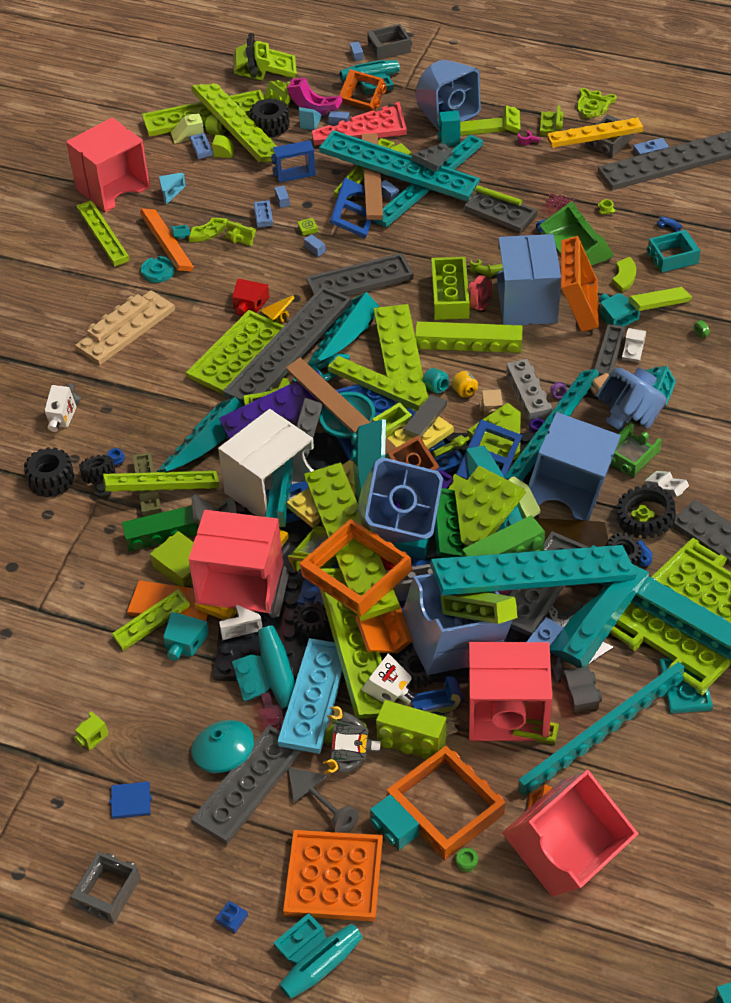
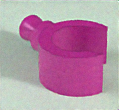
M528 130L527 137H522L518 133V143L521 145L540 142V137L532 136V133Z

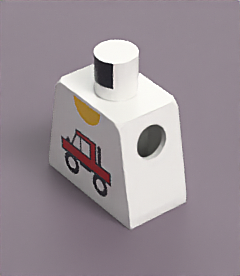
M52 385L45 414L49 421L48 429L52 432H57L59 427L66 428L69 426L76 410V404L69 387Z
M387 654L361 688L362 691L383 703L385 700L395 702L399 698L408 705L415 696L406 688L412 679L411 676L389 654Z

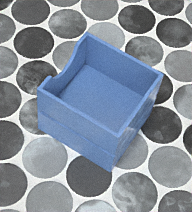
M554 234L499 237L498 248L501 252L503 270L497 273V286L503 325L558 323L561 273Z
M556 412L539 451L529 483V488L537 504L540 505L547 500L561 501L571 509L574 519L589 521L621 435Z
M433 573L413 576L403 609V615L413 639L412 644L427 675L469 667V642H504L512 620L500 624L479 622L456 627L454 623L455 616L442 613L441 592ZM498 591L487 592V593L499 594Z

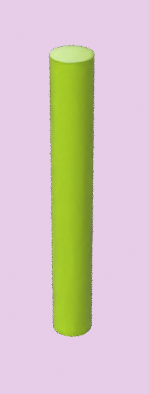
M478 185L475 188V192L518 206L522 203L521 199Z

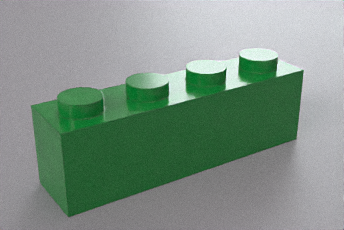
M192 505L122 522L128 551L162 544L178 531L186 537L196 536L199 525L193 519Z

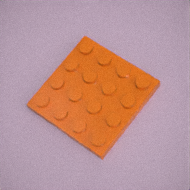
M294 830L283 909L284 916L304 917L310 913L313 918L376 922L383 835Z

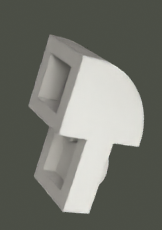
M628 328L622 360L640 363L646 331Z
M656 471L645 480L647 488L650 485H655V489L660 486L662 490L666 489L672 497L680 496L689 487L687 480L674 479L671 473L666 471Z

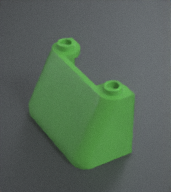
M573 201L540 224L543 230L541 232L542 235L554 234L555 245L560 253L561 240L578 236L591 266L607 261L614 256L605 239L598 235L590 226Z

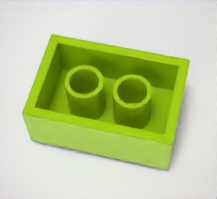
M388 700L384 701L376 720L377 740H381L380 745L382 747L393 748L405 754H413L427 760L445 746L446 717Z

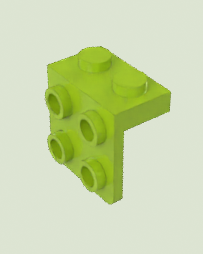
M269 81L263 96L264 99L281 100L288 106L291 96L287 86L290 82Z

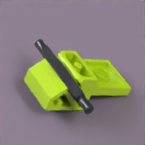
M253 33L248 34L247 44L235 49L233 54L234 73L239 76L263 81L265 73L268 71L273 74L284 75L285 77H296L295 55L269 49V43L255 42V35Z

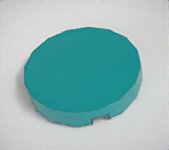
M157 256L155 259L153 257L149 258L141 265L143 278L152 283H161L169 280L175 271L171 260L162 256Z

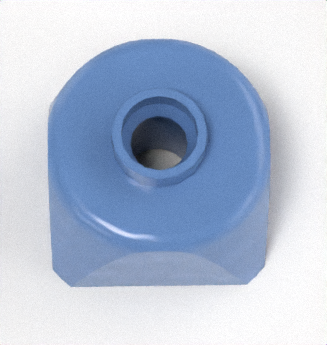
M440 60L431 64L422 73L416 86V102L436 128L439 112L458 110L460 122L478 115L481 110L479 69L450 60Z
M384 457L375 461L360 493L358 512L361 522L366 529L372 533H377L380 538L387 542L404 543L429 538L434 533L443 477L436 470ZM393 500L399 504L401 509L394 505Z

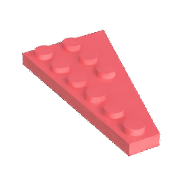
M400 102L394 103L395 106L389 108L388 106L382 107V110L377 112L370 111L352 117L348 122L340 121L338 125L333 127L328 125L313 130L314 145H321L332 130L362 139V134H378V138L407 135Z

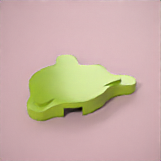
M581 88L579 90L581 97L577 102V110L584 118L602 116L607 112L608 106L616 102L617 96L615 94L602 96L601 91H589L586 88Z

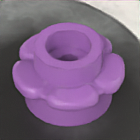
M556 382L550 388L551 396L561 399L567 392V386L562 382Z

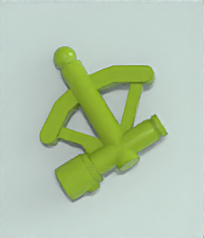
M460 435L451 440L450 443L432 451V455L435 458L454 449H459L467 444L466 441L470 439L468 436L464 438V436Z

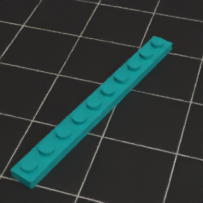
M470 134L453 149L452 156L447 162L443 163V166L455 170L483 146V140ZM412 183L383 208V220H373V222L387 228L427 194L430 189Z
M597 369L581 371L508 470L505 479L509 480L515 476L520 481H524V478L536 463L539 451L556 412L571 416L575 407L579 405L583 396L587 394L593 379L599 376Z
M680 662L674 664L518 779V791L523 796L529 792L532 793L544 781L551 780L560 769L570 766L575 758L585 755L591 746L595 743H601L607 734L617 731L626 720H632L638 711L648 708L653 700L664 696L673 685H679L684 678L682 675L684 674L685 667Z

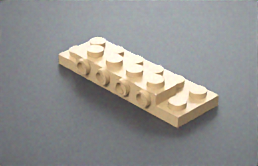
M152 290L143 296L139 294L134 297L130 296L122 306L117 305L112 313L103 315L101 321L97 324H91L87 330L88 336L75 345L76 350L98 365H101L175 311V305Z

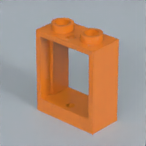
M350 69L339 96L341 95L342 103L376 112L387 86L383 78ZM358 81L377 86L370 104L351 98Z

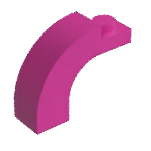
M306 78L292 79L287 86L292 100L299 107L313 109L322 114V116H326L329 110H337L343 101L341 95L331 97L317 95L310 89Z

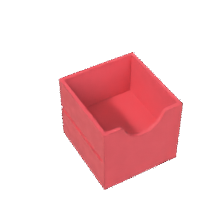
M113 117L66 141L76 190L87 199L92 200L105 213L115 208V199L120 194L125 192L142 193L150 188L143 140L129 129L127 130L125 126Z
M204 510L188 559L196 604L236 609V605H239L250 611L270 613L283 566L279 521L277 518Z
M469 642V741H535V739L513 735L514 729L519 728L518 731L549 737L552 707L549 642ZM526 719L541 720L542 726L526 723ZM532 727L540 728V732L532 731Z
M588 769L558 782L502 832L551 897L580 889L639 834Z

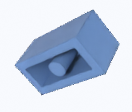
M350 43V52L354 61L364 60L360 43Z
M330 111L329 125H338V122L343 120L344 122L350 121V114L348 112Z
M387 180L381 182V191L384 197L392 201L398 196L399 189Z
M285 186L275 187V196L280 208L290 206Z
M312 234L304 239V247L317 257L326 252L325 244Z

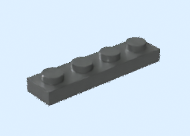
M608 324L595 366L599 376L604 373L610 374L615 368L625 333L624 326Z

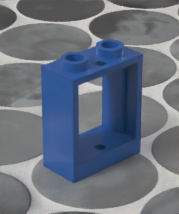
M310 140L273 147L271 159L275 167H272L274 177H277L278 182L316 175L314 148ZM305 155L306 165L281 169V159Z

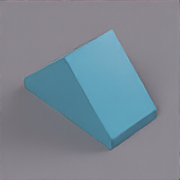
M299 107L300 128L316 130L322 114L313 109Z
M184 173L159 176L163 200L165 204H168L186 187Z

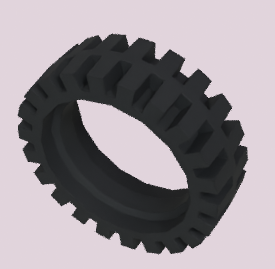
M642 485L641 489L639 486L634 487L635 491L632 489L627 490L628 494L624 493L622 498L618 500L617 516L620 527H622L624 532L627 531L628 535L634 534L635 538H639L640 535L642 539H646L647 535H650V538H655L654 534L661 536L662 531L665 533L669 531L668 527L671 528L673 522H675L676 509L674 499L671 494H668L666 489L662 490L660 486L656 489L655 485H650L649 488H647V485ZM642 502H656L665 507V512L662 516L648 522L633 520L627 514L630 508Z

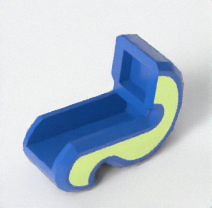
M446 676L444 689L417 693L411 700L413 708L439 714L454 711L463 701V693L458 680L452 676Z

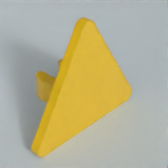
M292 295L267 306L261 312L271 320L276 319L278 323L284 322L282 316L289 317L288 311L284 309L291 303L294 296Z

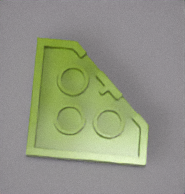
M506 403L483 419L520 434L521 412L509 403ZM478 423L467 430V435L470 438L473 437ZM486 431L481 440L482 442L499 447L500 455L506 458L513 444V441ZM520 443L513 460L520 456Z

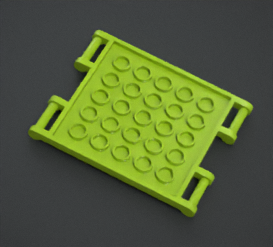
M692 538L652 578L672 588L682 596L688 597L698 605L706 607L712 613L725 618L731 623V572L722 567L727 558L721 554L714 553L699 544L698 540ZM631 602L616 624L635 635V637L631 638L616 627H613L610 631V634L629 645L628 647L633 651H636L643 641L674 661L669 668L680 662L687 670L703 679L702 682H699L685 672L682 675L684 677L683 681L695 688L696 692L700 695H704L715 680L731 665V660Z

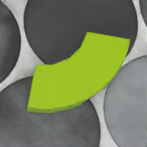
M212 217L205 225L192 227L189 242L206 241L218 236L227 227L226 222H228V219Z
M631 257L616 262L618 274L612 278V283L621 292L629 289L636 277V265Z

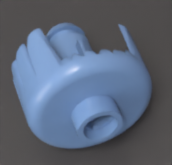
M620 367L614 368L596 395L600 401L603 399L604 404H607L611 399L609 407L612 408L610 410L611 415L609 418H606V422L622 431L625 423L629 424L632 418L636 421L641 419V426L645 425V428H650L666 404L665 395L653 387L657 378L640 367L637 368L634 374Z

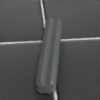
M286 566L282 567L271 610L268 613L271 618L280 616L289 570Z

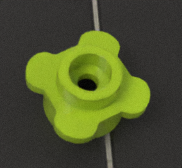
M605 199L598 203L599 213H615L613 202Z
M640 505L637 510L632 511L631 515L636 521L648 522L650 518H654L655 513L650 511L646 505Z

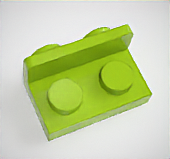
M561 105L557 106V112L547 111L541 113L540 136H547V133L562 130L563 111H560Z

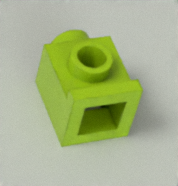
M92 711L88 714L89 718L80 723L78 728L75 729L76 735L73 737L80 747L84 746L89 751L109 735L106 723Z

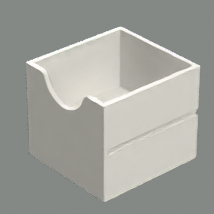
M271 409L267 410L218 448L225 494L243 507H246L254 515L266 517L268 499L265 491L271 489L273 471L282 464L285 465V462L291 457L293 458L294 466L292 484L306 481L304 474L314 471L304 456L305 449L312 450L314 448L313 438ZM299 493L292 495V496L290 497V499H292L293 497H295V496L298 495Z

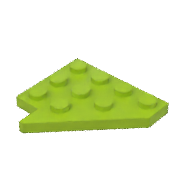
M481 466L476 468L468 480L454 474L453 481L461 542L463 545L468 547L496 533L526 494L525 489Z

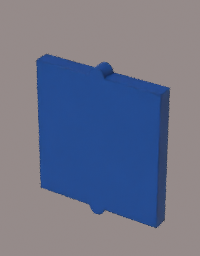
M150 782L111 785V799L109 802L112 805V819L151 815L150 801H152V796L150 795Z

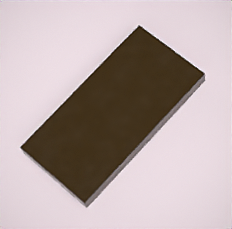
M534 518L545 531L544 542L552 531L588 547L592 545L602 547L608 542L605 522Z

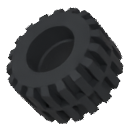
M271 98L257 101L250 108V119L268 137L279 136L288 130L290 126L289 110L287 104L283 103V101Z
M47 447L44 450L39 449L38 452H33L31 457L26 459L24 472L28 486L34 494L37 493L38 496L44 495L45 497L53 495L55 497L59 493L63 494L64 490H69L70 485H73L75 475L71 459L64 450Z

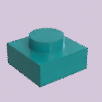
M188 225L171 226V233L176 238H185L187 235H190V228Z

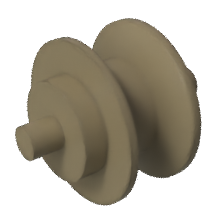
M453 711L440 715L446 717V736L458 732L455 724L460 723V720L457 716L453 715Z

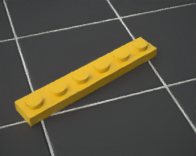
M630 118L547 133V140L551 148L640 133L643 132V125L639 118Z

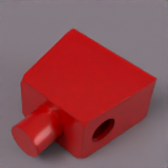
M238 278L232 295L233 308L236 314L243 316L248 310L257 313L270 298L269 285Z

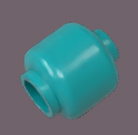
M431 368L425 372L423 382L427 390L440 394L448 388L449 377L446 372L437 368Z

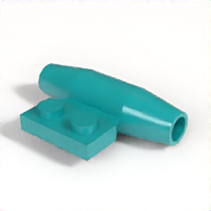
M378 60L356 64L340 70L339 76L341 82L344 83L351 69L383 78L387 86L386 91L394 90V83L390 75L398 73L400 66L397 60ZM361 81L357 82L361 83L360 86L365 95L373 94L377 86Z
M274 626L263 627L258 630L261 656L249 655L232 661L245 702L264 696L271 689L281 710H287L295 686L293 673L286 650Z
M308 913L273 942L274 947L288 962L295 964L279 983L280 989L287 998L291 1000L313 987L347 958L363 939L357 927L351 923L326 938L324 928Z

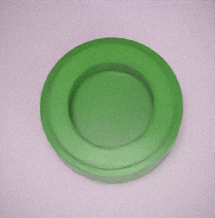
M703 320L694 323V331L699 337L705 338L710 334L709 327Z
M471 848L460 849L456 854L457 867L465 872L473 871L478 865V854Z

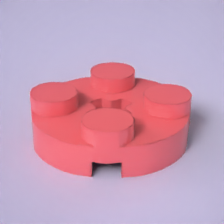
M480 275L474 282L469 284V292H471L470 308L480 311L487 308L489 303L486 301L492 295V281L487 279L489 278L488 276Z

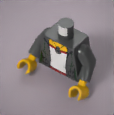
M329 707L334 710V716L327 715V718L330 720L337 719L338 721H334L331 759L323 762V764L329 765L330 770H325L324 773H349L361 767L363 762H366L367 752L380 753L381 740L368 739V729L364 723L353 715L342 711L340 707Z

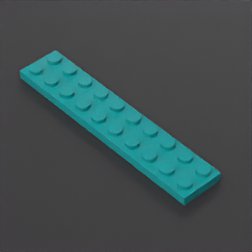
M334 130L319 147V152L464 201L469 200L480 182L478 177L444 166L439 167L438 171L435 172L411 160V155Z
M623 545L431 559L430 563L441 595L634 580L637 576Z

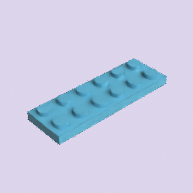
M309 638L277 741L279 747L320 754L330 720L327 718V715H331L333 710L329 707L334 706L343 675L334 642Z

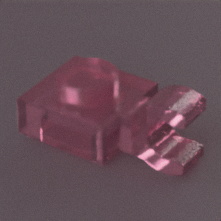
M549 194V199H546V205L555 207L557 212L569 202L573 201L574 203L575 199L561 195L557 198L555 194Z
M262 693L261 701L264 709L259 710L264 729L268 725L274 728L282 727L284 716L280 705L273 706L270 693Z

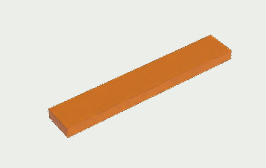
M141 208L140 215L177 271L191 272L194 266L157 211Z

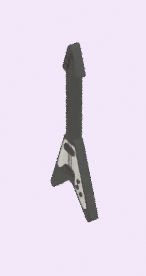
M579 602L565 612L559 611L552 605L547 615L549 619L565 627L569 619L582 608L583 603ZM555 656V666L552 667V673L558 684L566 668L563 667V660Z

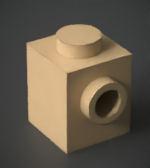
M501 389L482 390V401H479L480 412L483 411L484 418H486L503 406Z

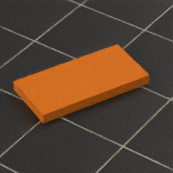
M140 580L127 611L128 616L137 617L179 589L191 605L179 614L208 621L210 614L195 609L194 588Z

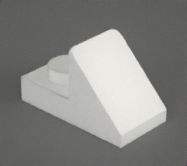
M236 605V618L219 621L222 639L225 640L258 632L262 628L261 616Z

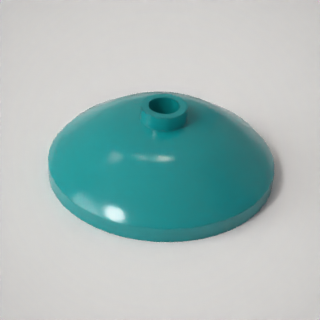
M357 392L339 393L369 422L376 417L374 404L365 395ZM322 405L319 418L323 429L335 437L352 438L353 433Z
M217 721L204 728L196 736L191 748L192 758L195 764L206 772L222 773L230 771L241 765L250 756L254 748V736L251 729L241 721Z

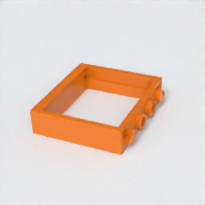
M575 236L561 240V288L581 332L598 328V280L579 237Z
M352 519L347 521L299 563L302 577L359 616H363L412 571L411 558L406 555V552L395 548L391 542H386L377 533H372L363 524H358ZM353 538L395 565L362 596L320 569L321 566Z
M444 746L386 790V795L391 794L419 823L420 836L444 860H447L505 814V801L503 797L495 793L486 780L480 779L475 774L474 769L470 765H466L460 759L458 753L454 750L451 751L447 746ZM445 762L490 805L488 809L448 840L403 795Z

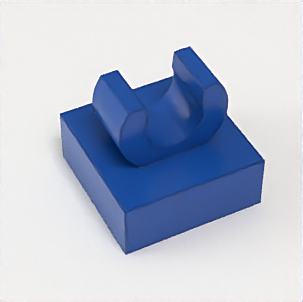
M228 901L215 918L216 923L235 934L248 917V912L233 902Z

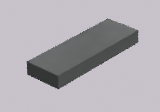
M430 395L403 428V434L411 437L419 435L422 438L447 406V400Z

